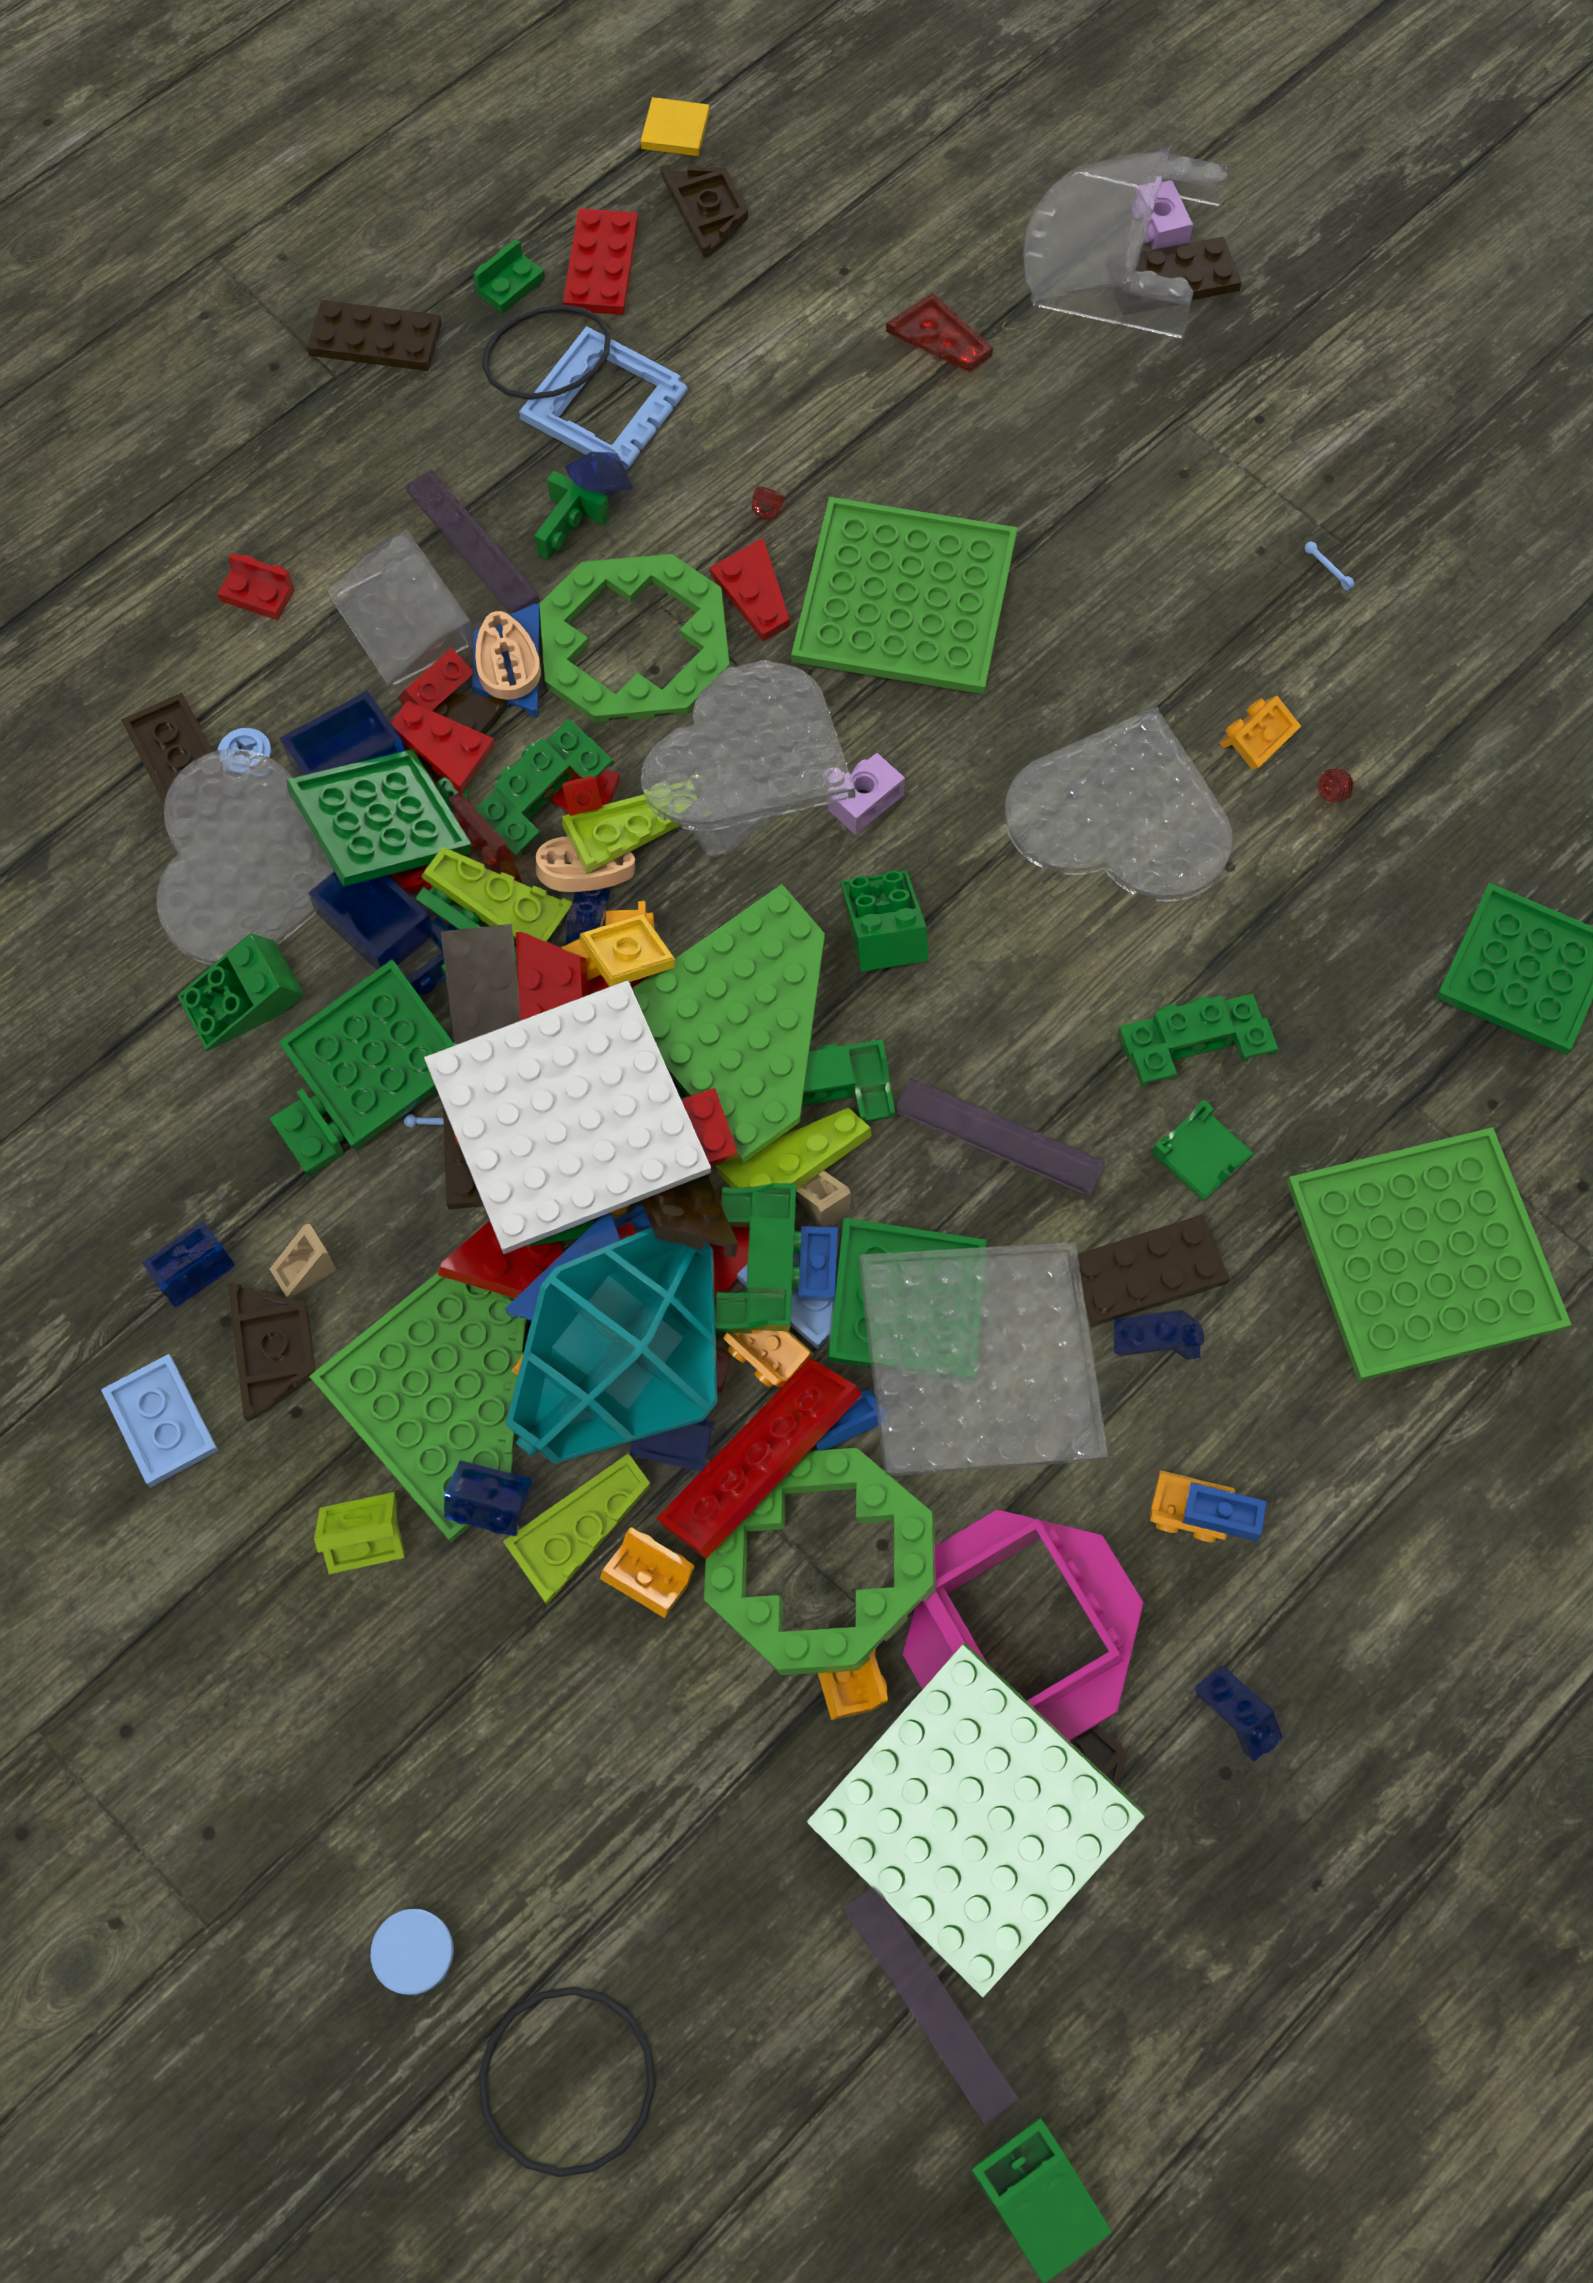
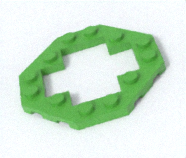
M673 554L581 562L539 603L546 688L594 723L609 722V718L628 717V720L655 718V714L673 712L674 716L688 715L730 672L721 587ZM651 583H654L696 612L680 629V637L700 650V652L663 690L639 673H636L615 694L572 663L589 646L588 637L570 626L569 623L606 587H609L632 603Z
M858 1448L808 1451L706 1559L704 1601L744 1641L762 1655L780 1675L858 1671L870 1659L869 1655L883 1640L887 1641L908 1620L907 1615L921 1601L925 1602L936 1591L935 1517L931 1510ZM856 1489V1518L859 1524L894 1521V1587L856 1590V1627L782 1632L783 1600L780 1595L745 1597L748 1532L785 1529V1494Z

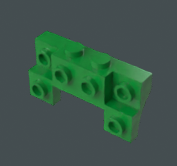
M569 718L546 741L541 738L537 743L532 742L523 750L522 758L516 764L503 769L497 777L498 781L494 784L496 789L473 811L476 817L517 858L522 855L520 852L531 841L542 835L529 820L562 788L563 783L569 782L576 775L575 772L581 778L589 776L597 778L609 765L612 767L615 764Z
M1253 994L1223 1000L1222 996L1213 998L1202 996L1189 1004L1181 1006L1169 1004L1156 1011L1151 1019L1120 1026L1117 1034L1123 1053L1131 1062L1141 1088L1147 1087V1083L1169 1078L1170 1081L1175 1080L1177 1072L1173 1061L1229 1048L1232 1040L1238 1050L1242 1063L1248 1062V1059L1267 1053H1270L1271 1056L1276 1055L1278 1051V1046L1267 1018L1262 1019Z
M883 1039L844 1046L828 1044L822 1046L819 1050L809 1051L802 1106L855 1098L859 1118L864 1122L895 1117V1107Z
M771 1183L744 1188L722 1187L721 1206L730 1227L749 1228L746 1292H717L715 1332L751 1334L752 1330L789 1332L792 1288H799L800 1266H793V1253H800L801 1231H794L796 1184Z

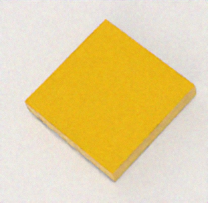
M652 97L641 138V149L699 157L710 114L709 104Z
M644 914L580 933V944L609 987L627 980L631 982L675 967V958Z

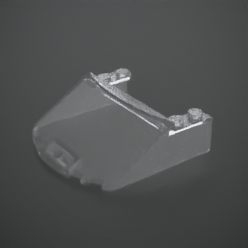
M1167 145L1078 166L1068 172L1044 195L1035 209L1027 228L1023 250L1024 278L1031 291V299L1034 305L1183 338L1193 296V290L1188 281L1181 277L1174 279L1161 277L1153 271L1138 272L1136 269L1162 182L1172 180L1182 199L1220 206L1229 166L1170 154L1172 145Z

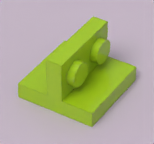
M395 1492L321 1507L319 1509L314 1540L317 1552H323L329 1574L405 1557V1550L396 1518L398 1504Z

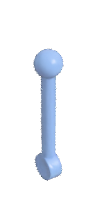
M1308 542L1305 545V552L1313 554L1341 581V585L1345 590L1348 591L1354 587L1353 579L1349 576L1345 577L1317 550L1316 543Z
M408 1114L404 1118V1124L410 1128L415 1127L417 1124L444 1125L443 1118L417 1117L414 1114Z

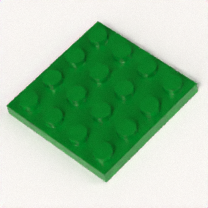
M413 749L287 779L289 794L343 887L430 864L442 847L461 855L470 853V841Z
M1489 883L1436 999L1564 1055H1568L1593 1000V927Z
M390 960L279 1041L283 1050L355 1150L359 1149L437 1091L424 1057L455 1046L454 1042L393 960Z
M843 1218L826 1361L972 1383L975 1379L987 1240Z

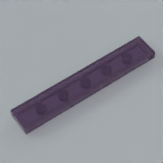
M433 470L406 484L407 493L510 614L540 602L537 592Z
M912 1078L909 1079L895 1107V1112L1088 1196H1091L1105 1166V1161Z
M873 1886L846 1905L843 1911L985 2125L1016 2102L1018 2097L883 1894Z

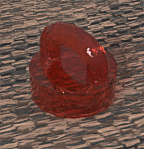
M757 486L752 496V510L755 515L762 519H774L778 516L780 509H782L785 497L782 493ZM762 503L767 506H771L772 511H763L760 508L759 504Z
M1329 769L1320 776L1318 791L1324 800L1328 802H1342L1352 796L1353 779L1346 770Z

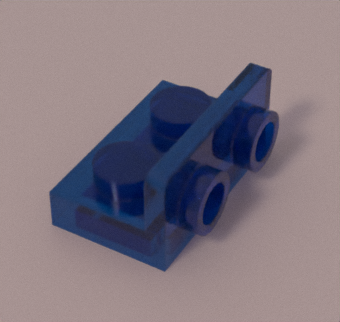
M201 1221L142 1262L174 1307L179 1306L235 1265L204 1221Z
M706 1417L703 1421L632 1441L630 1456L703 1471L711 1433L715 1428L716 1422L707 1420Z
M460 1460L445 1492L444 1517L459 1524H468L490 1530L496 1534L516 1537L520 1527V1516L532 1490L533 1479Z

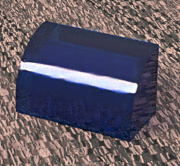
M590 452L565 466L573 482L588 491H626L633 488L618 453Z

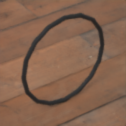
M569 305L539 307L514 317L495 332L485 347L482 368L489 383L508 396L528 400L556 397L580 387L598 373L609 356L611 335L603 319L585 308ZM568 311L584 314L597 322L605 335L604 352L594 368L576 382L554 391L524 393L509 390L494 380L488 367L490 351L499 337L519 321L540 313Z
M578 1987L539 1992L510 2010L488 2040L478 2075L482 2115L498 2146L525 2168L556 2177L594 2172L624 2153L647 2121L655 2089L651 2047L634 2016L609 1996ZM576 1995L605 2003L629 2023L644 2051L648 2086L640 2117L620 2146L592 2164L559 2169L528 2160L504 2140L489 2111L486 2075L495 2043L517 2015L541 2000Z

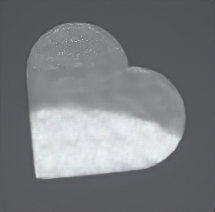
M760 660L737 667H730L712 679L702 689L696 699L693 710L694 724L684 728H677L659 741L647 755L641 771L643 794L653 813L663 821L669 819L680 823L682 829L694 831L728 828L856 797L855 787L820 686L804 671L787 664L771 662L769 660Z
M1157 707L1031 762L1015 777L1006 797L1004 816L1008 835L1017 850L1030 862L1041 868L1047 866L1052 869L1061 870L1065 875H1083L1105 869L1108 875L1128 892L1134 895L1138 892L1146 896L1156 897L1155 901H1180L1194 897L1207 890L1222 875L1232 849V830L1225 811Z
M225 749L199 757L188 764L176 776L165 798V826L169 838L179 854L170 862L160 879L156 900L158 916L166 935L175 947L188 957L208 965H213V963L217 962L249 933L274 940L277 945H280L350 886L343 887L289 794L287 779L293 777L279 763L255 751Z

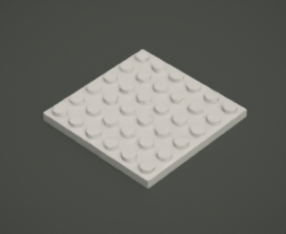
M628 980L424 1057L503 1254L711 1173V1166Z

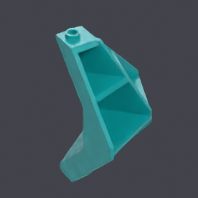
M648 1228L555 1267L541 1284L506 1421V1426L519 1437L515 1444L527 1454L533 1457L538 1452L553 1464L703 1421L717 1404L713 1249L708 1243L704 1242L703 1248L700 1250L681 1243L658 1240L655 1238L652 1228Z

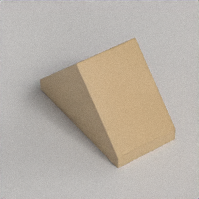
M822 1171L796 1190V1198L818 1227H827L850 1212L851 1192L849 1188L825 1171Z
M305 1224L271 1266L270 1271L285 1296L293 1297L337 1271L312 1226Z

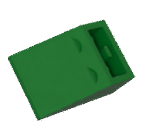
M907 870L889 871L885 874L868 877L857 876L850 880L840 881L853 947L861 972L929 961L927 927Z
M249 933L179 993L177 997L205 1050L210 1051L280 1016L305 994L276 941Z
M1041 2118L1035 2119L969 2169L1042 2283L1048 2282L1112 2233L1066 2155Z

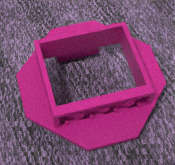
M995 1510L935 1546L936 1591L925 1602L921 1601L915 1607L903 1656L922 1690L964 1643L986 1662L948 1593L1041 1538L1109 1651L1027 1700L1064 1737L1071 1741L1118 1713L1144 1603L1102 1535Z

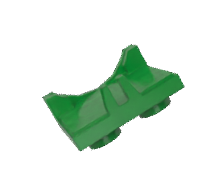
M1204 1099L1174 1131L1159 1140L1154 1145L1152 1155L1203 1202L1252 1158L1254 1154L1212 1116L1214 1108Z

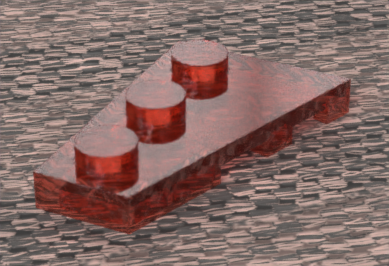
M933 292L886 323L887 333L968 372L992 357L993 347Z
M460 792L449 797L448 799L453 809L452 814L462 830L465 831L471 845L480 851L494 872L501 874V872L513 876L515 881L522 883L509 848L504 840Z

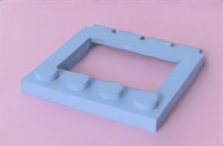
M586 326L534 393L554 391L567 386L592 370L604 352L605 336ZM611 339L607 360L656 385V388L612 445L595 437L594 433L579 425L559 418L584 384L556 397L528 400L519 411L520 420L613 470L618 466L627 470L639 456L640 450L645 448L657 432L656 428L661 427L673 411V407L686 394L688 388L681 382V376Z

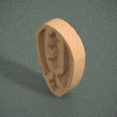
M495 611L486 616L479 630L476 642L475 658L480 683L486 692L496 698L506 700L521 698L529 694L537 686L541 677L540 661L535 645L520 623L506 612ZM502 625L503 638H500L495 626ZM508 651L516 685L510 686L502 652Z
M568 837L549 840L536 853V874L538 879L545 886L557 891L582 892L603 889L627 881L635 873V857L631 852H628L586 874Z

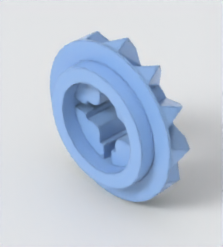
M241 728L230 732L221 740L217 751L222 768L228 770L232 776L242 774L244 777H247L248 773L254 771L260 773V768L264 764H269V756L272 753L268 738L262 732L252 728ZM239 746L247 752L250 751V759L240 755Z

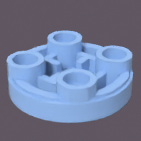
M407 1909L393 1914L378 1928L371 1945V1964L379 1981L388 1989L403 1995H418L430 1991L445 1980L453 1961L454 1946L450 1931L441 1919L425 1910Z

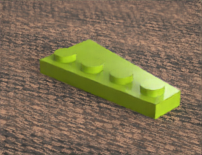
M689 783L602 805L603 808L572 816L569 814L562 816V826L586 874L700 816L701 806Z
M444 847L440 849L421 876V878L472 912L489 926L512 924L514 944H516V932L520 931L547 942L574 903L565 898L560 900L546 894V890L534 885L531 888L514 880L513 876L501 872V874L486 869L484 864Z
M846 1108L779 1137L743 1164L739 1159L716 1166V1170L732 1188L756 1187L771 1183L796 1184L797 1190L872 1137L871 1128L850 1108Z
M628 1453L503 1541L546 1605L551 1602L651 1487L650 1482Z

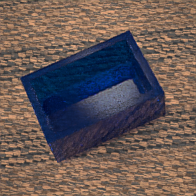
M368 690L280 737L287 759L299 776L405 751L401 737Z
M334 871L308 893L316 914L376 970L390 960L399 965L435 934L429 913L388 875L343 887Z

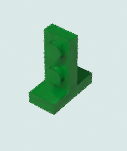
M553 471L548 477L547 484L550 500L558 503V505L534 535L537 555L546 560H549L555 551H559L562 548L566 536L572 528H576L579 525L582 516L601 525H604L610 517L608 496L556 471Z

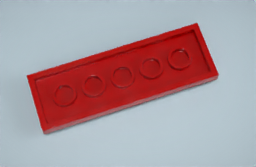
M810 1358L656 1519L663 1528L707 1559L862 1395L856 1385Z

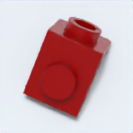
M595 776L562 784L570 816L603 808Z

